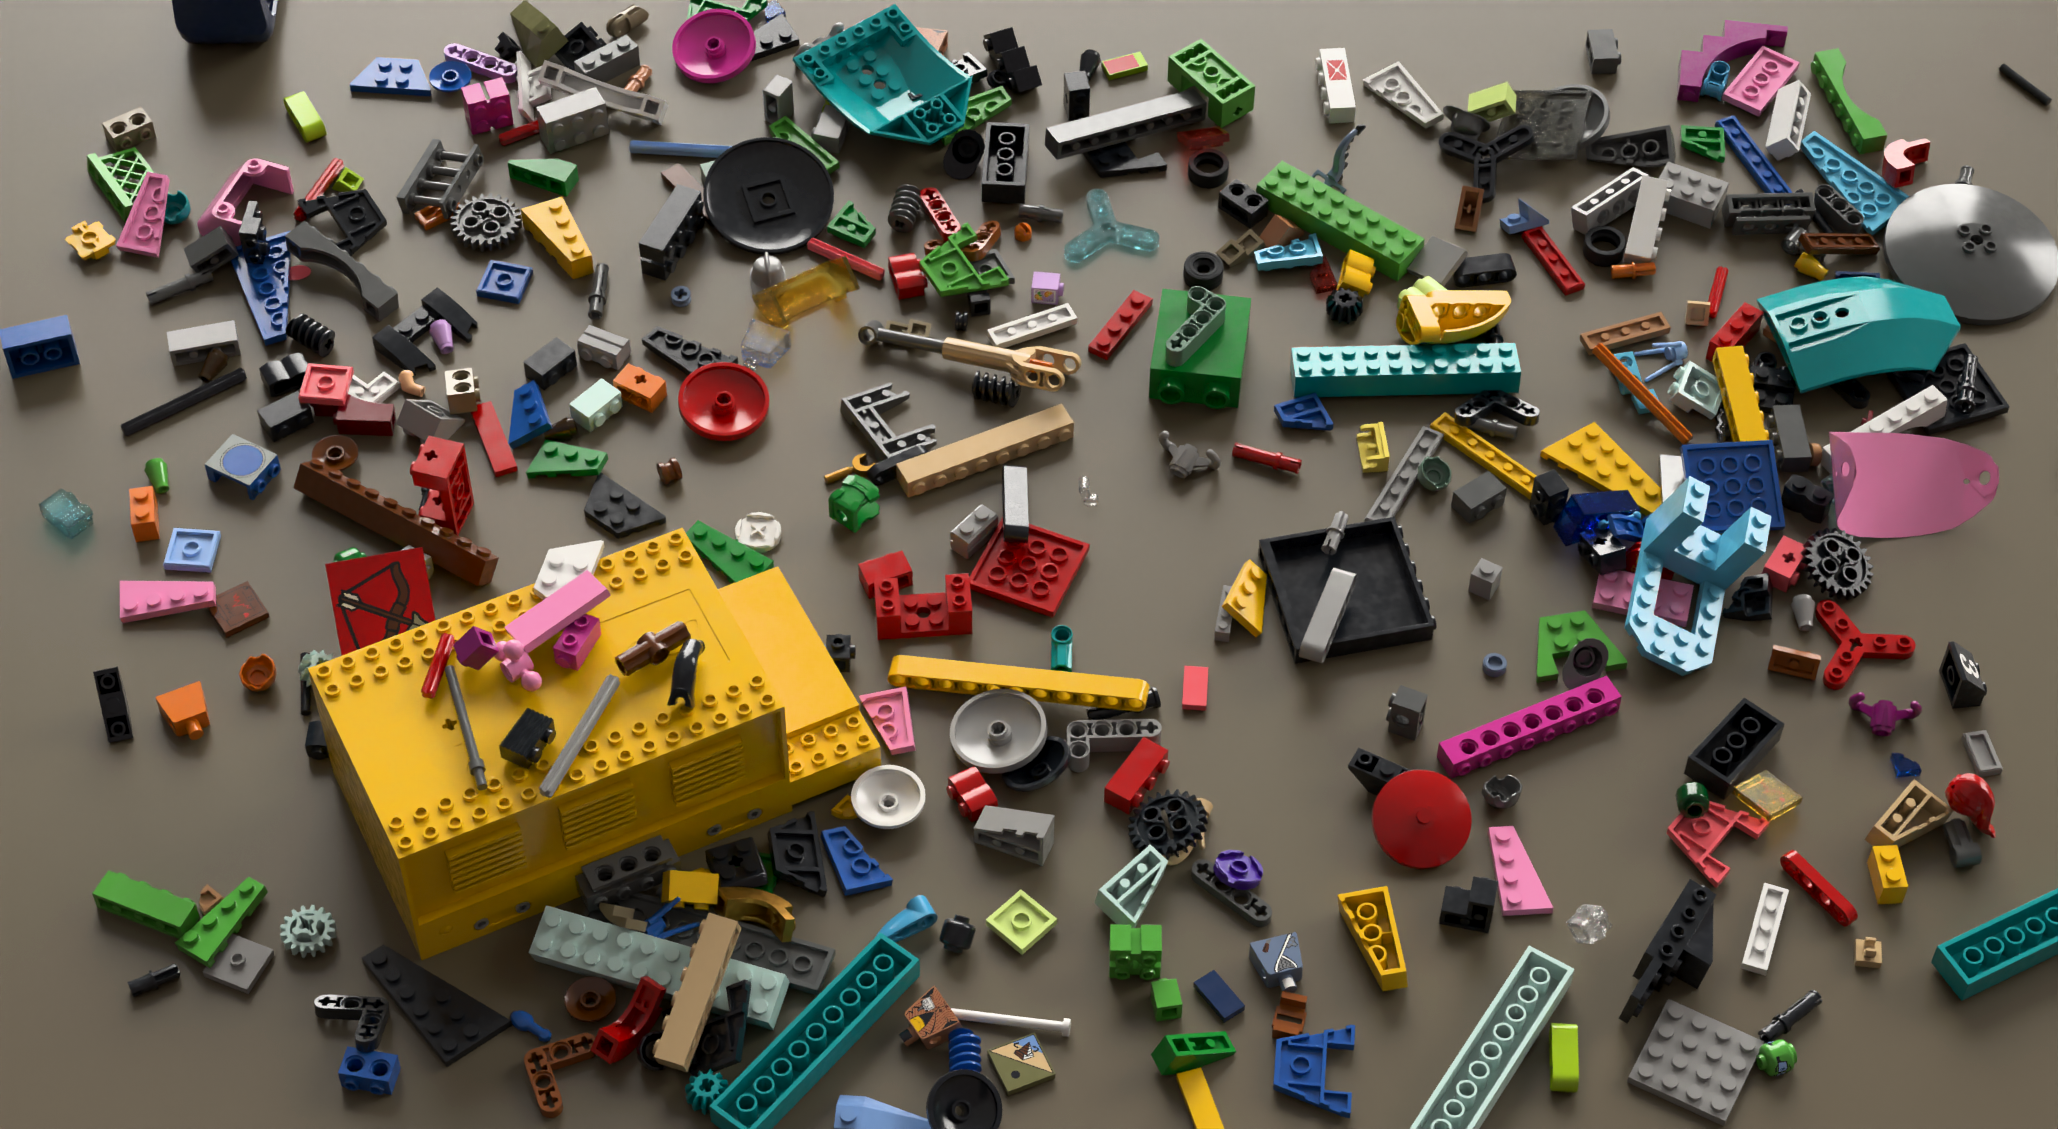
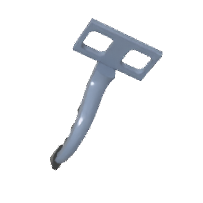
M1364 124L1357 125L1342 140L1335 152L1332 169L1327 175L1317 169L1311 177L1321 176L1325 179L1324 184L1329 187H1336L1341 190L1340 193L1344 194L1347 190L1337 182L1343 179V170L1348 166L1345 160L1349 153L1346 151L1350 149L1349 143L1353 142L1356 135L1359 136L1366 126Z

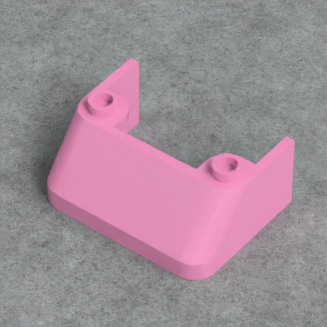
M261 159L248 160L230 175L198 220L199 233L204 236L221 226L232 237L235 246H240L239 230L242 221L232 219L235 216V209L253 184L293 194L294 190L289 167Z

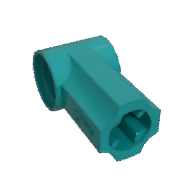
M1066 625L1054 627L1051 633V670L1072 672L1073 633L1070 627Z

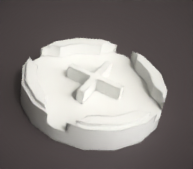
M763 512L750 513L746 515V518L743 520L741 518L737 522L735 527L736 541L758 553L772 550L779 544L782 537L780 523L770 514Z

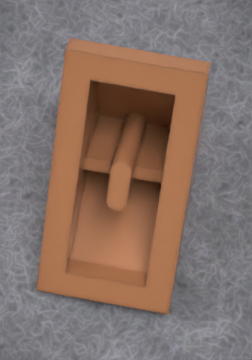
M1462 186L1455 229L1476 232L1484 189Z
M1275 214L1259 237L1266 245L1264 248L1275 245L1284 247L1290 244L1291 240L1303 236L1304 231L1290 219Z

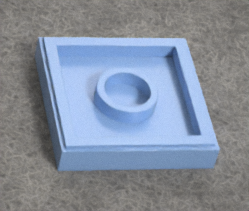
M173 528L163 563L164 569L211 573L221 538L220 531Z

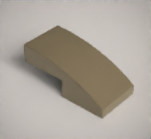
M1249 229L1238 240L1230 239L1216 251V254L1229 267H1232L1249 259L1254 255L1255 251L1263 249L1266 245L1260 237Z
M910 319L909 324L887 320L885 329L929 338L932 324Z
M600 902L599 908L601 912L613 924L627 929L646 932L647 922L633 919L635 909Z

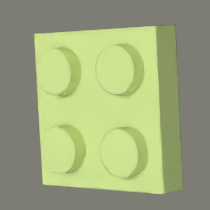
M1021 889L986 919V926L1021 955L1057 925V918Z

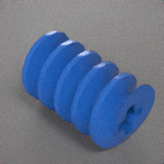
M958 1028L951 1031L948 1035L950 1050L949 1072L968 1069L980 1073L982 1071V1066L979 1064L981 1062V1056L979 1055L981 1053V1047L979 1046L981 1038L974 1035V1032L967 1028Z

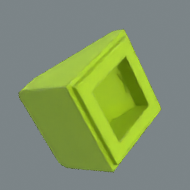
M345 167L332 189L340 192L358 190L364 178Z

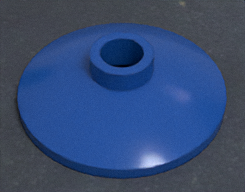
M458 61L442 62L436 65L429 74L431 85L442 92L459 91L461 87L467 86L472 78L470 68Z

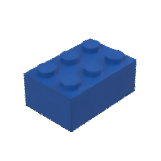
M67 315L0 329L2 348L12 379L80 364L76 343Z

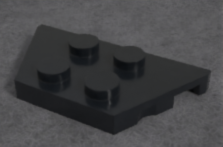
M603 473L597 475L584 509L585 516L618 539L629 536L634 532L644 531L648 525L657 522L659 525L666 523L665 515Z
M807 812L805 817L797 820L793 818L783 825L779 824L770 828L767 836L773 875L819 896H825L827 885L815 812Z

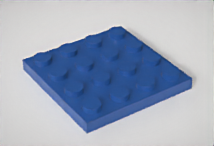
M1773 440L1681 445L1680 453L1684 481L1691 476L1710 486L1702 526L1716 533H1724L1750 507H1753L1772 517L1769 530H1783L1786 527Z

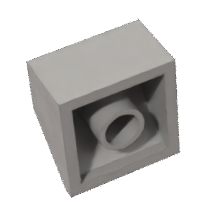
M406 399L396 424L403 428L402 431L404 433L418 436L421 438L420 441L425 444L428 436L448 440L464 424L465 419L456 414L450 415L449 410L431 400Z

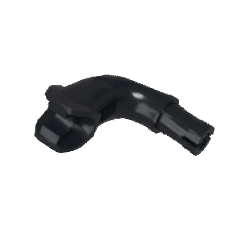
M688 639L683 643L674 663L668 706L676 705L678 698L681 697L685 700L686 707L691 709L695 707L694 692L698 657L705 650V644L702 640Z

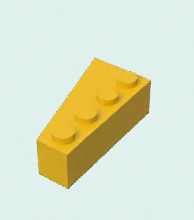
M563 197L521 209L523 227L533 234L534 239L538 243L541 242L549 255H553L557 259V263L572 279L594 273L592 254Z

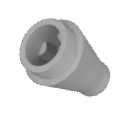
M1807 594L1795 596L1791 603L1800 631L1813 629L1815 602Z

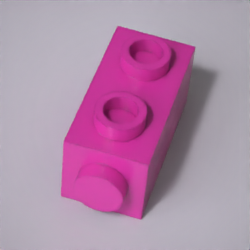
M584 614L565 628L553 647L555 663L563 668H571L576 671L580 669L601 635L599 618Z

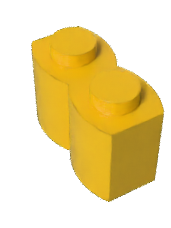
M1349 250L1343 260L1337 291L1340 287L1344 290L1350 287L1351 292L1358 291L1359 296L1362 298L1364 295H1369L1373 285L1370 279L1373 278L1376 267L1373 266L1374 259Z

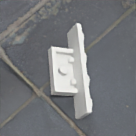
M522 51L516 52L517 61L515 62L518 74L516 76L518 82L517 95L519 98L518 111L522 117L532 122L534 121L533 107L552 99L551 88L541 85L538 81L542 66L531 70V62Z

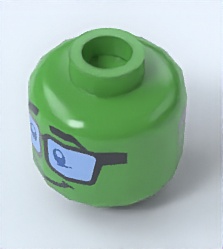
M1779 1039L1762 1044L1759 1048V1055L1756 1056V1062L1760 1070H1764L1769 1076H1777L1793 1070L1794 1064L1797 1063V1054L1791 1043Z

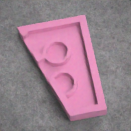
M906 687L859 696L861 703L891 755L916 751Z

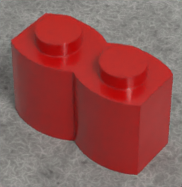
M914 253L888 257L889 274L899 300L924 295L925 288L928 287L926 275L921 273L922 270L919 263L921 260L917 259Z
M975 766L948 777L947 793L951 800L955 799L957 801L959 811L964 818L967 817L971 822L979 819L985 805L998 807V800L994 792L985 783L981 773Z

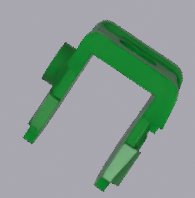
M848 475L842 482V488L835 490L828 499L829 517L856 533L864 522L869 519L872 520L880 514V506L875 502L880 498V495L878 494L879 489L867 479L858 475Z

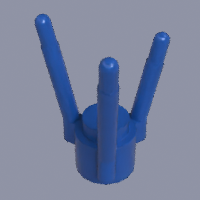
M676 897L645 920L647 927L646 932L643 933L665 939L666 937L700 926V923L695 922L663 932L666 924L661 917L681 900L680 897Z

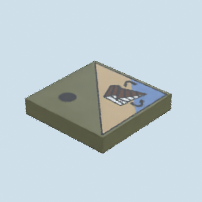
M1035 1032L987 1050L990 1062L1007 1096L1055 1079L1056 1074Z

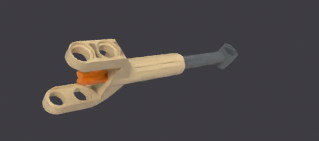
M877 320L867 322L858 331V338L865 345H872L876 341L939 353L946 360L1009 372L1011 379L1018 385L1053 392L1058 391L1064 385L1065 377L1063 374L1070 375L1076 373L1082 364L1080 357L1073 352L1043 346L1026 347L1014 351L947 337L943 341L884 329L883 325ZM868 329L873 331L874 336L869 334ZM1044 355H1052L1054 358V364L1050 362H1045ZM1067 358L1075 361V369H1069L1065 365ZM1031 372L1037 373L1038 379L1037 381H1031L1027 376ZM1056 375L1059 378V385H1052L1049 382V376Z

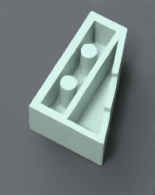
M1149 845L1098 890L1094 903L1116 924L1131 925V928H1135L1165 872L1168 860L1154 847Z

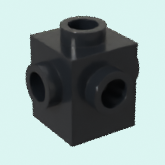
M827 635L824 646L840 672H850L851 659L856 657V645H851V635Z

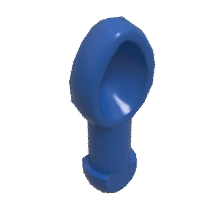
M517 1010L511 1013L510 1020L516 1029L525 1032L530 1031L542 1042L550 1041L552 1037L551 1032L536 1024L532 1015L528 1012Z

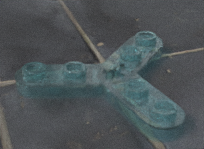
M1092 189L1087 193L1086 203L1093 226L1065 245L1064 256L1070 262H1080L1109 242L1152 251L1159 246L1160 236L1152 229L1116 221L1108 194L1102 189Z

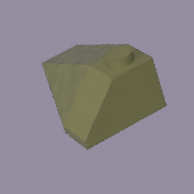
M524 0L510 13L523 52L536 68L542 66L544 60L550 59L568 42L559 28L528 1Z

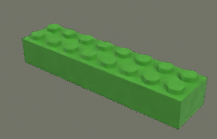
M1281 161L1257 184L1256 192L1269 200V211L1290 219L1298 227L1310 234L1316 233L1319 239L1346 254L1349 250H1353L1373 258V266L1376 267V270L1397 282L1408 272L1407 268L1424 247L1425 239L1284 161Z

